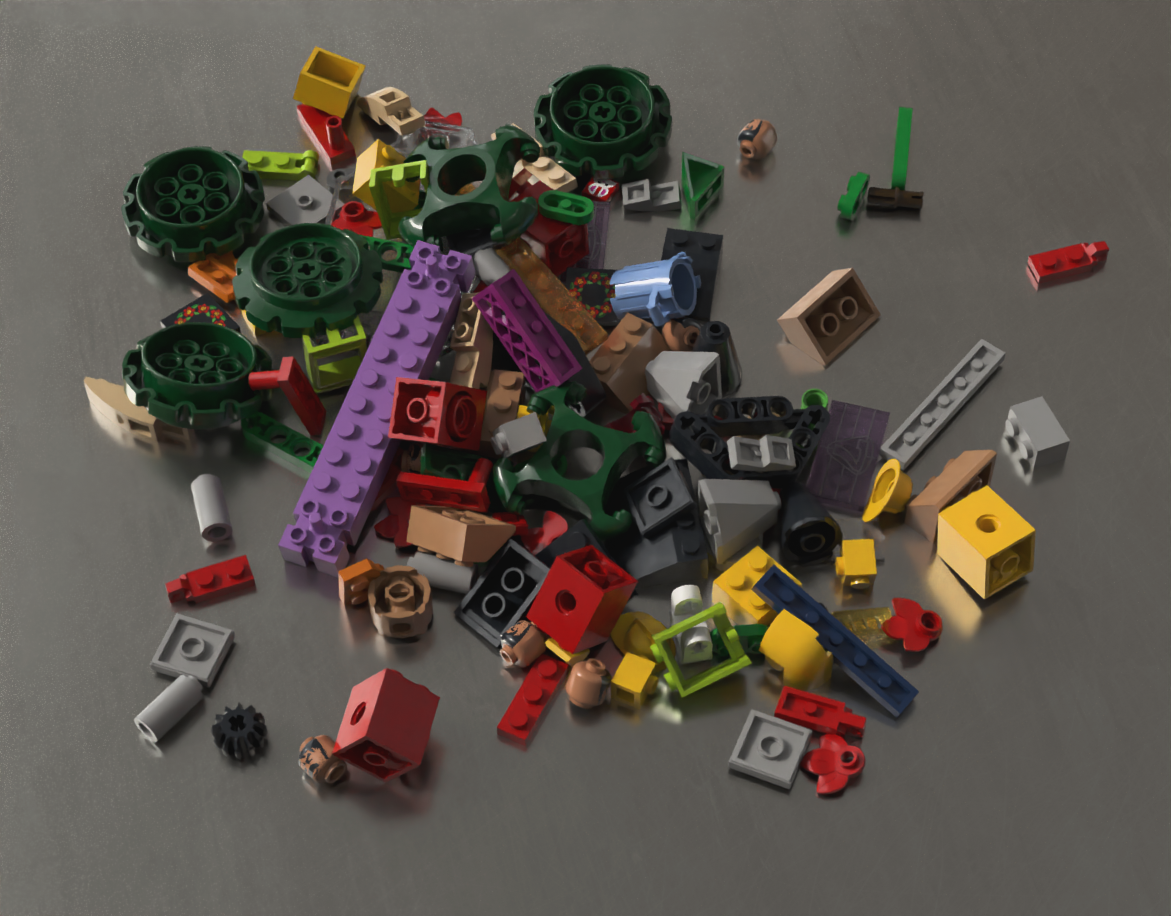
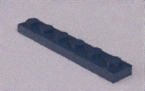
M773 564L751 589L778 614L785 609L818 632L819 635L816 639L822 645L825 652H832L833 662L896 718L919 693L914 686L776 565Z

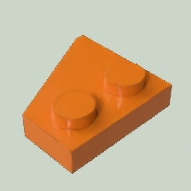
M232 251L221 256L210 253L206 255L205 260L197 261L188 267V276L226 303H229L235 299L232 279L237 276L235 266L238 259H235Z
M366 558L338 571L339 597L344 607L352 603L354 605L360 604L368 599L369 584L373 578L376 580L380 576L381 571L384 570L383 565L374 564L372 560Z

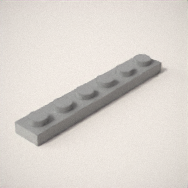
M981 339L881 446L879 455L888 461L890 459H897L900 462L901 469L904 470L1004 361L1006 353Z

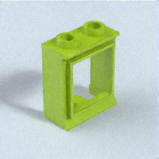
M427 160L370 170L369 188L386 240L403 238L398 231L400 220L405 216H417L423 208L392 213L382 182L393 180L395 187H402L405 185L406 178L420 176L421 184L424 185L427 195L429 182Z
M358 315L354 319L356 336L341 339L338 329L329 331L326 328L329 343L313 347L309 335H302L307 373L316 394L352 384L367 352L366 336ZM358 348L359 355L318 366L317 359Z
M721 602L655 635H651L655 644L650 646L657 663L664 661L668 673L664 674L665 680L671 692L678 690L682 698L752 664L749 657L745 654L739 642V636L731 625L725 606ZM712 618L731 658L685 680L666 640Z

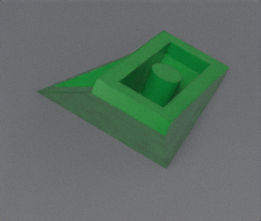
M682 152L681 190L689 216L695 220L724 186L725 167Z

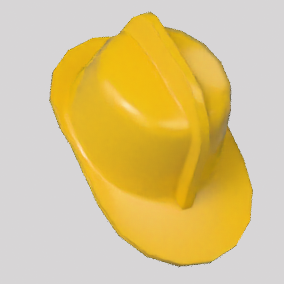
M890 459L880 469L862 514V520L865 523L871 522L882 511L892 514L902 512L907 501L911 498L912 479L900 470V462L897 459Z
M640 611L620 615L611 632V638L624 655L626 652H630L635 655L648 657L652 662L656 663V672L667 668L664 661L657 663L650 648L651 645L655 644L651 635L667 629L666 626L651 615ZM671 637L666 641L675 657L676 646Z

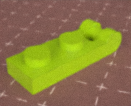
M244 150L242 156L248 162L249 171L255 170L261 179L300 181L307 175L315 179L317 171L315 166L319 162V154L312 150H307L304 154Z

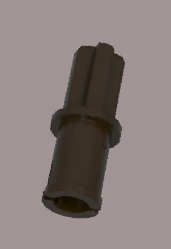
M870 187L867 201L870 204L893 206V209H896L898 206L921 210L924 192L899 190V187H895V189Z

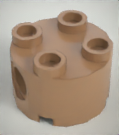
M402 565L388 567L381 571L380 576L376 580L373 578L370 582L368 600L371 617L381 636L407 638L422 635L427 631L433 613L431 588L428 579L419 574L417 569Z

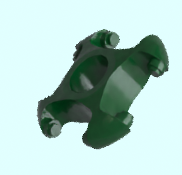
M509 123L495 130V140L462 148L449 149L446 137H433L431 135L420 143L403 162L404 164L427 160L429 182L423 209L415 217L405 216L400 220L398 226L400 235L413 248L417 240L439 246L440 252H442L443 242L440 237L472 229L494 228L491 229L492 242L509 245L519 238L538 217V203L535 198L525 197L519 202H509L508 197L516 163L521 159L529 163L536 162L540 156L538 143L526 132ZM420 176L406 178V181L416 182L420 179ZM476 181H483L472 192L456 195L465 185Z
M575 381L563 382L557 387L552 385L533 394L526 409L530 414L536 412L537 417H540V415L544 416L547 412L553 415L551 426L546 436L547 441L541 445L525 468L519 472L514 473L516 469L513 467L514 463L511 460L500 457L492 467L496 491L506 511L520 516L524 513L527 506L524 496L527 494L545 496L564 502L590 518V525L602 543L607 542L629 531L634 517L625 510L614 511L612 516L605 514L615 484L626 468L639 456H643L646 459V464L652 468H656L664 463L667 454L663 435L653 416L644 411H636L632 418L631 424L634 425L633 430L636 431L635 433H626L593 424L569 408L571 403L577 405L578 402L582 403L584 401L587 389L583 385ZM586 447L594 449L604 457L601 468L596 474L587 479L570 480L562 477L555 471L557 462L563 454L574 448Z

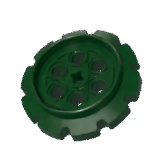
M610 64L584 66L582 70L575 73L567 72L548 85L549 94L540 95L534 109L535 138L543 146L544 155L548 157L554 156L555 163L567 172L577 176L587 174L592 175L595 179H611L622 177L624 172L631 169L639 171L658 158V147H666L672 133L671 105L666 93L659 85L651 86L649 76L628 67L619 68L613 67Z
M193 146L163 153L145 163L143 173L133 174L123 191L125 204L121 206V211L128 234L131 237L136 236L138 245L143 250L159 258L169 255L178 262H196L205 260L206 255L210 253L221 256L244 243L243 235L254 233L262 221L265 195L259 174L255 170L249 171L248 162L244 158L227 150L218 152L213 150L212 147Z
M301 223L271 232L260 238V243L256 247L247 248L236 263L237 276L232 279L237 306L240 310H246L247 320L266 332L275 330L282 333L284 337L303 338L302 335H309V338L326 335V328L329 331L335 329L342 331L354 325V319L357 318V315L369 313L380 298V283L383 282V272L377 251L369 250L368 241L359 234L348 229L341 230L328 224Z
M187 322L160 329L137 342V349L129 350L122 363L124 392L132 403L139 407L145 406L148 414L167 424L181 428L214 429L233 424L259 411L262 408V401L270 400L274 392V388L252 390L249 386V374L251 372L274 370L272 369V359L268 353L259 345H253L248 338L238 331L213 323Z

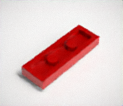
M545 654L538 657L498 724L497 734L526 746L568 674L569 664Z

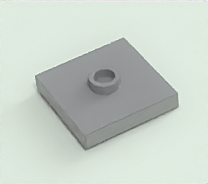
M307 175L266 203L267 210L286 226L301 223L326 224L340 214L344 205L310 175Z
M176 613L150 663L151 670L176 678L180 675L186 677L191 675L202 686L210 687L235 638L234 630Z
M751 709L728 762V767L790 789L812 737V730Z

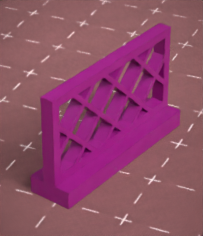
M512 269L471 298L536 393L552 385L556 387L561 385L583 369L515 269ZM501 309L505 312L506 316L501 314ZM518 334L521 335L523 341L518 339ZM535 359L538 360L540 366L535 363Z

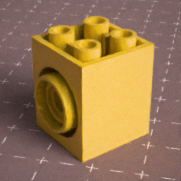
M987 485L978 491L971 492L966 498L952 506L945 507L942 512L938 513L937 554L985 600L1033 571L1036 530Z

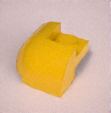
M785 609L779 613L766 631L759 651L765 655V659L774 669L784 672V686L802 691L816 689L831 677L833 666L832 652H825L822 645L817 641L818 632Z

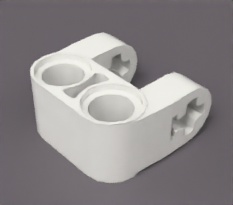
M684 585L672 592L671 609L669 610L671 626L703 611V602L698 586ZM706 621L673 636L680 665L712 660L713 644Z

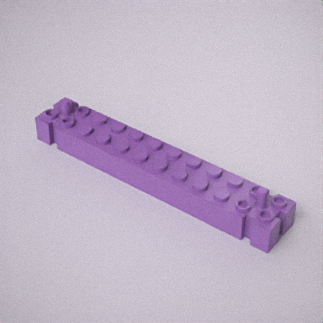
M417 240L409 258L411 270L404 269L293 511L296 525L287 524L278 544L284 560L307 567L309 561H312L319 572L337 578L338 571L346 567L350 558L346 546L347 544L355 546L401 443L400 439L388 438L396 377L429 379L458 314L461 302L460 291L467 293L475 276L473 258L470 255L450 250L448 255L441 254L439 246Z

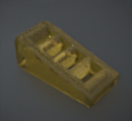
M889 607L842 610L831 613L865 644L890 638L882 628L879 629L875 620L879 618L882 625L884 621L891 618L892 615ZM864 621H867V624H868V627H869L868 630H867V628H866V625H865V622H864Z

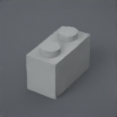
M1043 396L1010 406L1008 419L1005 422L1007 432L1011 437L1014 436L1019 444L1022 457L1028 459L1033 469L1066 459L1070 440Z
M536 412L500 425L492 432L494 437L491 438V444L497 455L501 454L505 458H510L536 448L547 441Z

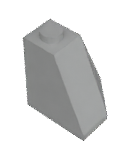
M662 351L645 368L647 390L662 404L666 412L674 420L679 413L686 411L694 414H705L713 400L722 398L720 357L718 353Z
M699 480L698 512L704 535L716 565L724 563L756 539L761 533H764L777 523L778 510L781 509V500L778 492L772 491L769 481Z

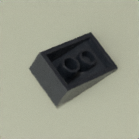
M667 228L661 261L669 260L678 253L685 252L693 260L690 264L694 276L700 275L701 286L697 288L695 308L690 315L684 317L710 322L722 261L723 235Z
M509 538L453 613L500 649V638L504 632L519 621L531 622L526 616L551 568L526 548Z

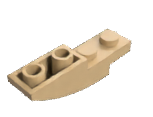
M385 87L356 101L358 107L379 125L388 124L401 136L414 133L418 128L426 125L424 116L411 106L409 96L397 88Z
M495 133L491 134L492 140L496 139ZM536 141L540 147L538 160L534 163H529L521 159L515 165L514 170L517 173L526 168L532 174V177L528 180L532 185L541 180L553 190L566 193L578 187L576 178L544 155L543 146L538 141Z
M480 292L462 294L450 348L457 352L450 383L476 389L488 387L493 352V329L471 299Z
M85 377L84 385L89 400L106 418L121 428L155 442L159 441L162 433L190 440L193 435L194 429L167 424L148 414L145 406H136L125 394L124 386L109 383L104 379Z

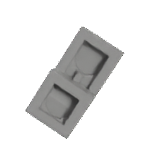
M649 179L622 184L624 209L667 211L682 208L681 191L678 181L651 186Z
M765 435L760 440L733 436L727 441L731 469L779 471L796 467L792 439Z

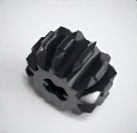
M239 702L234 710L226 706L224 710L225 715L216 714V724L212 725L211 732L212 736L215 737L214 744L218 750L222 749L226 757L235 753L236 757L240 760L245 752L253 756L255 753L254 747L263 748V738L267 737L268 734L267 726L264 724L263 714L261 712L256 713V709L252 705L244 710L243 705Z

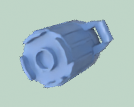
M680 252L669 260L625 266L621 270H616L610 280V285L615 284L616 296L615 298H610V302L618 319H623L627 313H630L645 321H653L655 326H661L672 318L690 315L695 308L697 288L701 286L700 275L694 276L690 264L693 262L691 257L687 256L685 252Z

